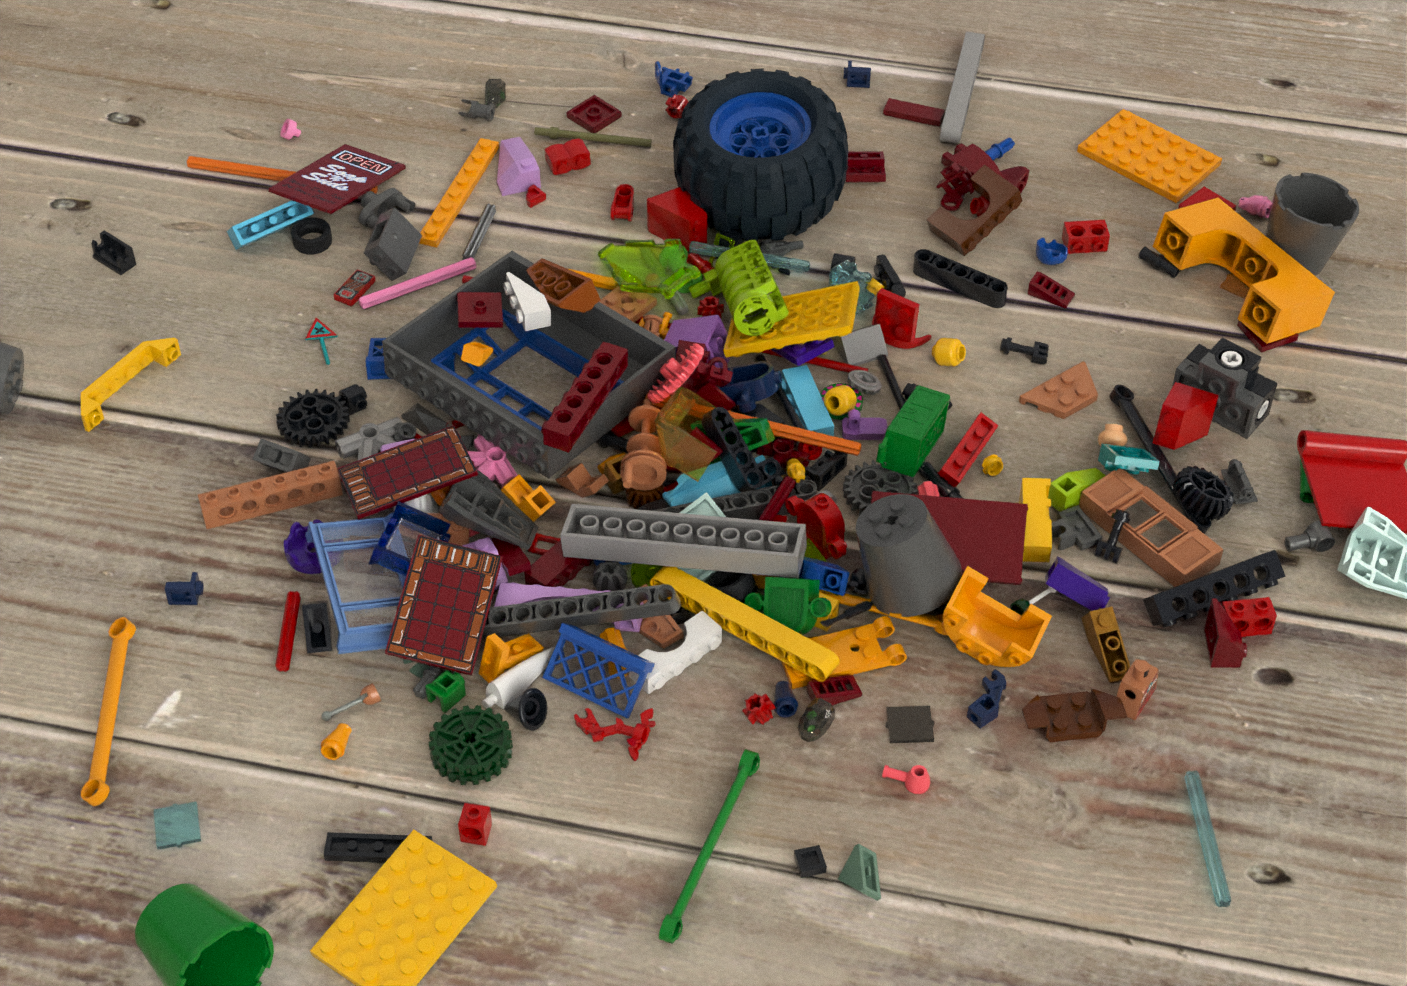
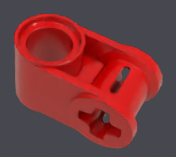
M622 184L615 191L614 200L611 205V220L618 218L628 219L629 222H632L634 188L629 184Z

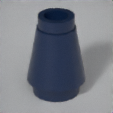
M780 681L775 685L774 705L776 708L774 710L779 716L784 718L791 717L796 713L798 702L790 684L787 681Z

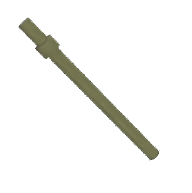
M535 127L534 131L535 135L550 136V139H558L560 137L644 147L652 146V139L559 130V127Z

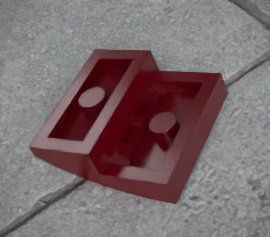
M883 151L848 152L846 182H886Z

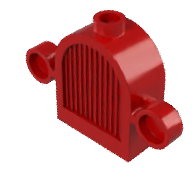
M819 493L806 501L793 495L785 500L787 511L792 516L797 515V524H806L807 543L824 560L830 557L839 559L846 555L847 543L844 541V519L840 509L828 495Z

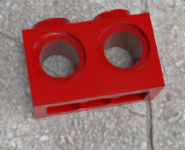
M1105 220L1064 222L1062 240L1063 244L1068 248V254L1107 252L1110 234Z
M1270 597L1222 602V607L1240 631L1241 637L1272 634L1277 614Z

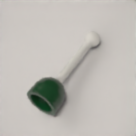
M1048 586V589L1029 601L1024 599L1011 603L1010 609L1022 615L1030 604H1034L1047 594L1055 593L1057 590Z

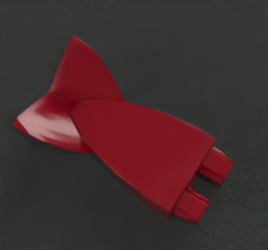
M960 143L956 146L954 155L947 151L942 155L941 163L946 167L953 162H956L960 168L966 166L972 175L986 165L1018 188L1020 194L1024 190L1029 176V169L1023 166L1000 171L991 157L973 143L969 146Z

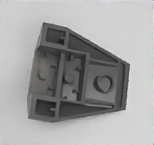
M477 470V476L452 485L438 510L445 519L527 550L531 547L539 527L487 476Z

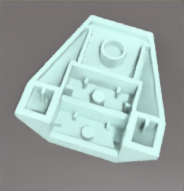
M1367 507L1347 537L1337 570L1367 588L1407 599V535L1390 519Z

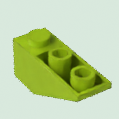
M1097 468L1063 474L1051 482L1048 499H1051V506L1061 512L1079 505L1082 491L1106 475Z

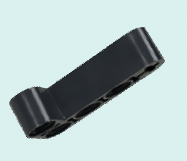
M717 407L703 415L702 426L709 439L722 449L719 457L740 492L755 490L780 474L781 466L774 458H768L760 463H756L733 419L725 408Z

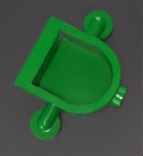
M765 577L764 595L761 593H750L745 598L747 606L759 612L764 610V615L801 635L808 633L814 627L817 617L828 616L832 609L828 599L819 598L820 580Z

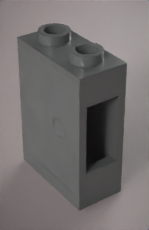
M394 207L380 214L364 254L369 258L371 265H376L393 281L407 273L422 235Z

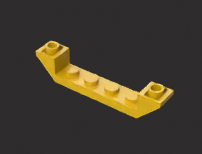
M166 338L143 341L81 392V418L85 431H91L104 420L101 404L153 360L165 367L175 361L181 355L178 339Z

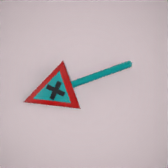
M315 318L305 340H320L325 362L329 365L330 360L324 338L337 337V335L318 318Z

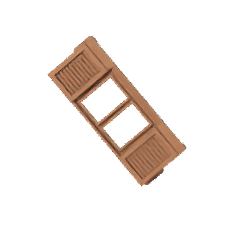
M1119 468L1116 471H1112L1082 491L1079 507L1109 534L1115 521L1111 516L1112 513L1116 512V509L1124 511L1139 500H1143L1158 512L1135 529L1128 523H1124L1118 541L1174 587L1200 578L1220 565L1223 548L1197 529V525L1149 487L1143 486L1123 469ZM1163 519H1166L1182 533L1160 548H1157L1141 534Z

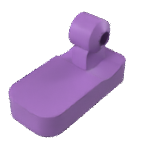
M850 410L848 418H843L842 420L843 439L883 440L885 437L887 421L884 418H861L858 410Z

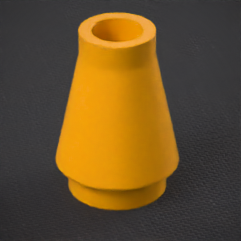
M338 724L337 728L321 742V753L327 759L337 760L344 755L349 735L352 732L347 724Z

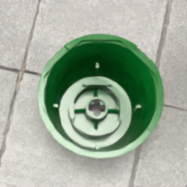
M178 884L157 895L143 910L135 929L137 946L164 986H260L262 982L259 979L265 968H270L273 960V940L262 926L194 884Z

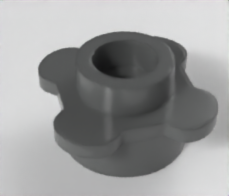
M399 422L395 425L396 435L394 440L396 442L415 439L414 436L417 429L413 424Z

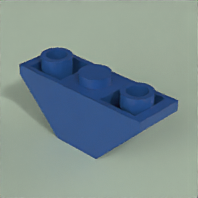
M804 557L799 578L820 580L819 589L844 596L850 572L836 564Z

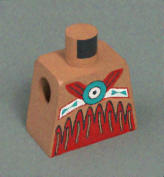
M1136 659L1123 677L1116 696L1121 698L1127 717L1133 720L1137 719L1157 686L1159 670L1145 660ZM1133 692H1134L1135 695H1136V698H1134V699L1129 698L1130 693L1133 694Z

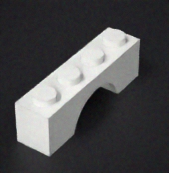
M704 611L699 612L684 623L685 641L680 647L669 652H655L646 649L638 655L655 663L652 672H648L642 689L647 694L663 687L672 677L680 675L686 667L698 662L703 655L710 650H715L722 643V627ZM631 671L629 672V677L636 683L639 674Z

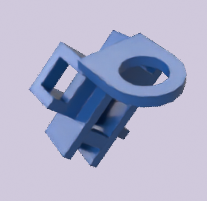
M655 62V77L660 86L661 94L673 97L674 94L677 95L679 91L685 92L692 85L693 77L689 76L690 72L683 74L679 72L680 69L678 68L675 71L666 67L661 69L660 62Z

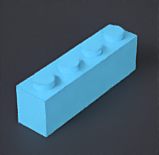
M289 201L232 226L227 233L237 250L292 226L302 219L309 218L314 212L309 206Z
M803 365L783 369L782 383L780 384L805 429L834 436L833 421L824 405V401L808 366Z

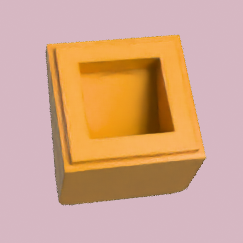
M476 341L466 343L463 346L461 360L479 367L483 365L494 349Z

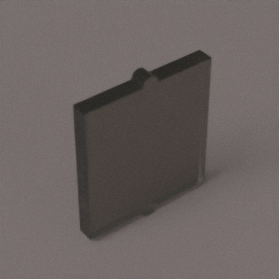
M930 706L886 707L887 722L885 727L889 731L890 743L934 742L933 727L935 722L931 718Z

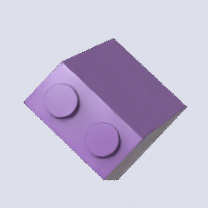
M719 315L673 320L664 339L675 346L676 353L679 340L704 343L707 351H710L709 361L714 357H722L728 364L731 358H726L723 352L728 332ZM716 362L713 364L715 365V367L723 368V364L721 362Z

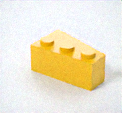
M1022 478L1019 503L1028 504L1023 562H1050L1052 522L1049 517L1051 499H1048L1051 479Z

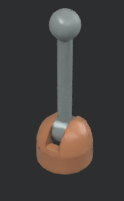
M371 683L364 687L360 692V698L333 711L323 712L322 719L329 721L332 716L361 702L367 705L380 702L381 699L374 684Z

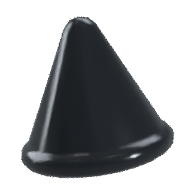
M537 688L527 689L522 695L505 706L506 712L520 722L525 729L530 731L539 729L547 716L546 698Z

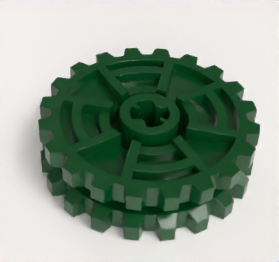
M467 705L463 706V709L460 711L456 708L452 709V714H443L441 722L434 723L433 728L435 731H430L429 739L431 740L429 741L431 760H434L433 767L439 769V775L442 777L448 776L450 782L454 783L456 780H459L461 785H466L467 782L478 785L480 780L488 782L491 781L492 775L499 776L501 768H507L509 765L507 759L512 758L513 755L511 750L513 744L512 740H510L512 738L511 730H508V722L502 721L503 718L500 713L493 714V709L487 708L482 710L479 705H476L474 709H470Z

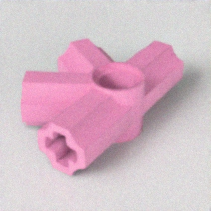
M478 434V437L474 440V446L477 451L467 452L474 462L475 468L491 481L496 479L502 489L517 476V473L508 461L506 452Z

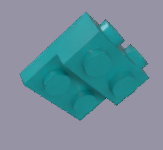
M1103 443L1101 444L1098 461L1104 466V469L1116 471L1120 468L1125 469L1126 472L1131 474L1149 472V469L1158 470L1160 462L1145 449Z

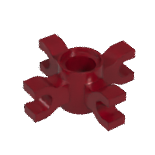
M781 438L777 439L774 443L770 442L758 447L756 450V454L770 456L777 460L780 466L784 468L788 466L787 462L794 458L798 459L804 467L809 466L807 460L810 457V453L793 450L798 441Z

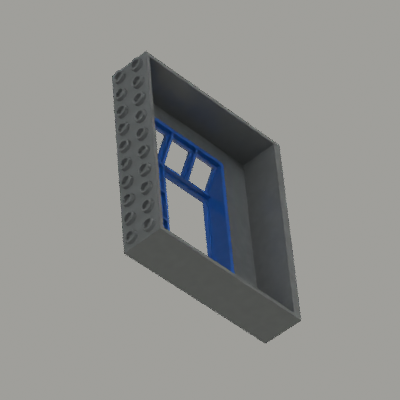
M511 251L384 339L382 344L385 373L389 378L396 380L406 389H410L419 395L420 398L427 400L437 409L446 412L454 420L460 421L470 430H474L487 441H491L504 452H508L520 462L527 464L537 473H541L549 479L628 417L632 409L643 405V400L649 390L655 391L652 385L660 386L657 383V379L662 382L665 380L659 370L665 363H668L667 361L670 358L675 359V346L600 302L585 313L559 308L548 303L551 309V326L525 331L522 323L517 321L516 309L511 307L510 295H506L504 291V282H507L506 273L510 272L537 291L539 290L526 272L534 263ZM501 292L503 322L519 341L503 352L486 333V330L489 328H459L457 293ZM477 337H480L487 346L493 347V353L497 356L482 368L465 362L474 372L467 379L441 364L454 353L461 357L464 344L470 343ZM603 341L628 349L627 368L569 453L544 445L543 434H541L542 427L525 417L529 413L535 412L549 420L552 412L489 374L526 346L576 377H579L584 364L591 360L594 350L598 349ZM482 379L497 388L498 391L490 395L474 384ZM509 396L524 405V407L519 411H515L499 400Z

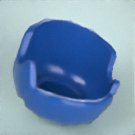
M1044 237L1037 240L1036 257L1041 263L1045 265H1058L1067 259L1068 248L1064 244L1057 243L1055 239L1050 243H1046Z

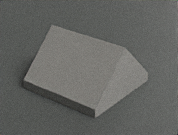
M880 324L853 330L852 333L843 337H831L836 350L847 364L858 366L878 360L880 355L888 357Z

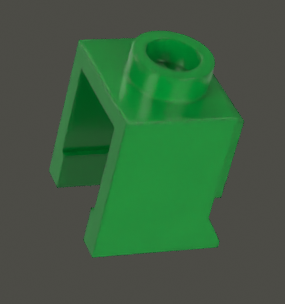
M445 670L432 683L425 685L427 701L432 703L438 697L441 703V710L444 713L466 696L465 680L457 672L452 674Z

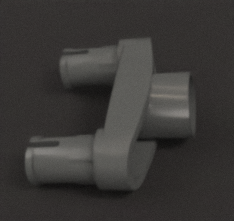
M390 188L378 195L368 191L361 200V206L364 208L360 213L359 223L374 229L380 214L388 211L393 206H397L409 214L414 210L416 204L403 196L402 192L395 188Z

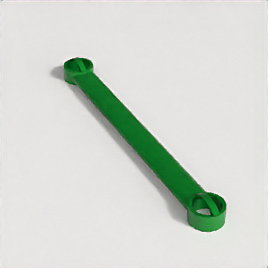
M747 749L744 750L739 762L738 773L671 914H667L662 922L659 940L673 944L682 934L683 924L681 918L747 778L752 777L759 769V753Z

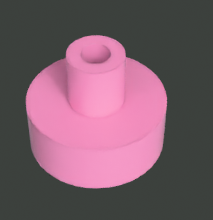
M286 119L281 128L280 136L288 140L293 136L299 137L301 130L296 128L297 122Z

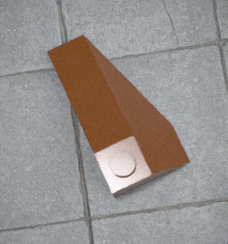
M541 258L526 270L538 290L545 296L547 302L554 306L585 313L601 301L592 279Z

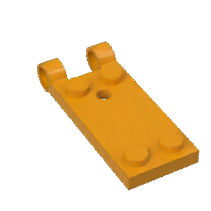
M888 616L879 617L872 624L809 638L831 650L839 658V665L828 678L854 675L887 666H897L907 659L901 644L890 645L885 651H882L877 638L889 637L895 631L894 625ZM851 648H857L859 650L854 652L851 651ZM781 661L792 689L807 686L808 681L815 680Z

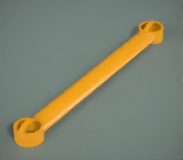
M752 574L757 587L765 589V577H779ZM819 589V592L838 599L839 604L851 607L864 601H871L870 599L847 593L841 596ZM874 605L868 610L930 626L936 632L948 635L943 625V614L935 616L925 613L917 616L902 617L898 613L890 612L889 615L885 614Z
M125 617L115 620L109 628V636L113 640L89 780L81 790V798L91 806L102 804L110 791L109 786L105 783L128 641L136 631V626Z

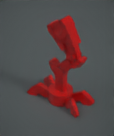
M589 708L585 709L586 718H580L577 714L574 715L575 724L586 735L590 734L593 736V742L603 741L605 737L617 733L632 737L626 740L629 745L628 751L633 761H637L639 756L638 750L646 743L651 731L650 728L656 725L655 721H649L654 714L653 708L647 709L640 714L641 723H637L635 727L625 725L620 718H616V724L600 727Z

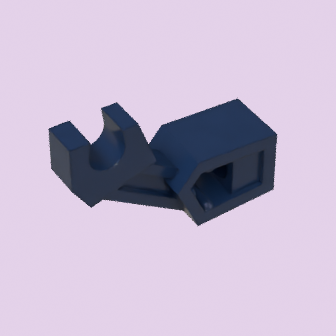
M997 669L993 670L991 678L995 681L989 680L986 676L982 680V686L987 694H983L968 707L967 718L980 729L998 717L1002 691L1006 689L1005 676Z

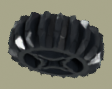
M1197 466L1183 468L1176 476L1172 485L1174 488L1173 493L1176 494V499L1181 501V505L1186 506L1188 511H1193L1195 515L1198 514L1203 519L1206 517L1209 520L1223 518L1229 513L1235 501L1233 498L1234 494L1230 491L1231 488L1225 485V481L1219 479L1211 471L1208 472L1204 468L1199 469Z

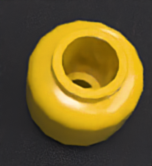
M940 338L932 347V356L940 366H958L966 355L965 346L957 338Z
M846 385L833 387L824 396L825 407L830 414L836 416L847 414L850 410L854 409L857 402L855 392Z

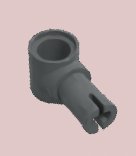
M1315 521L1306 528L1303 534L1286 537L1284 544L1288 552L1304 547L1309 549L1315 547L1318 552H1324L1334 546L1335 539L1327 526H1322L1320 521Z

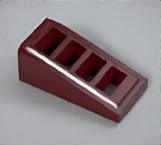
M1038 271L1029 282L1028 295L1065 309L1075 297L1074 292Z
M853 675L830 677L823 682L817 680L807 682V693L816 710L862 696V691ZM850 684L853 690H848L846 685ZM841 686L843 691L839 692L837 687Z

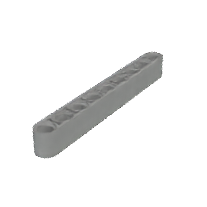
M966 32L942 123L940 142L960 144L983 51L985 34Z

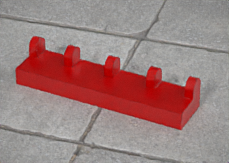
M980 412L937 474L947 480L951 486L956 487L999 425Z

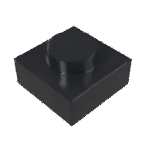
M820 845L794 850V858L801 878L826 873L827 866Z

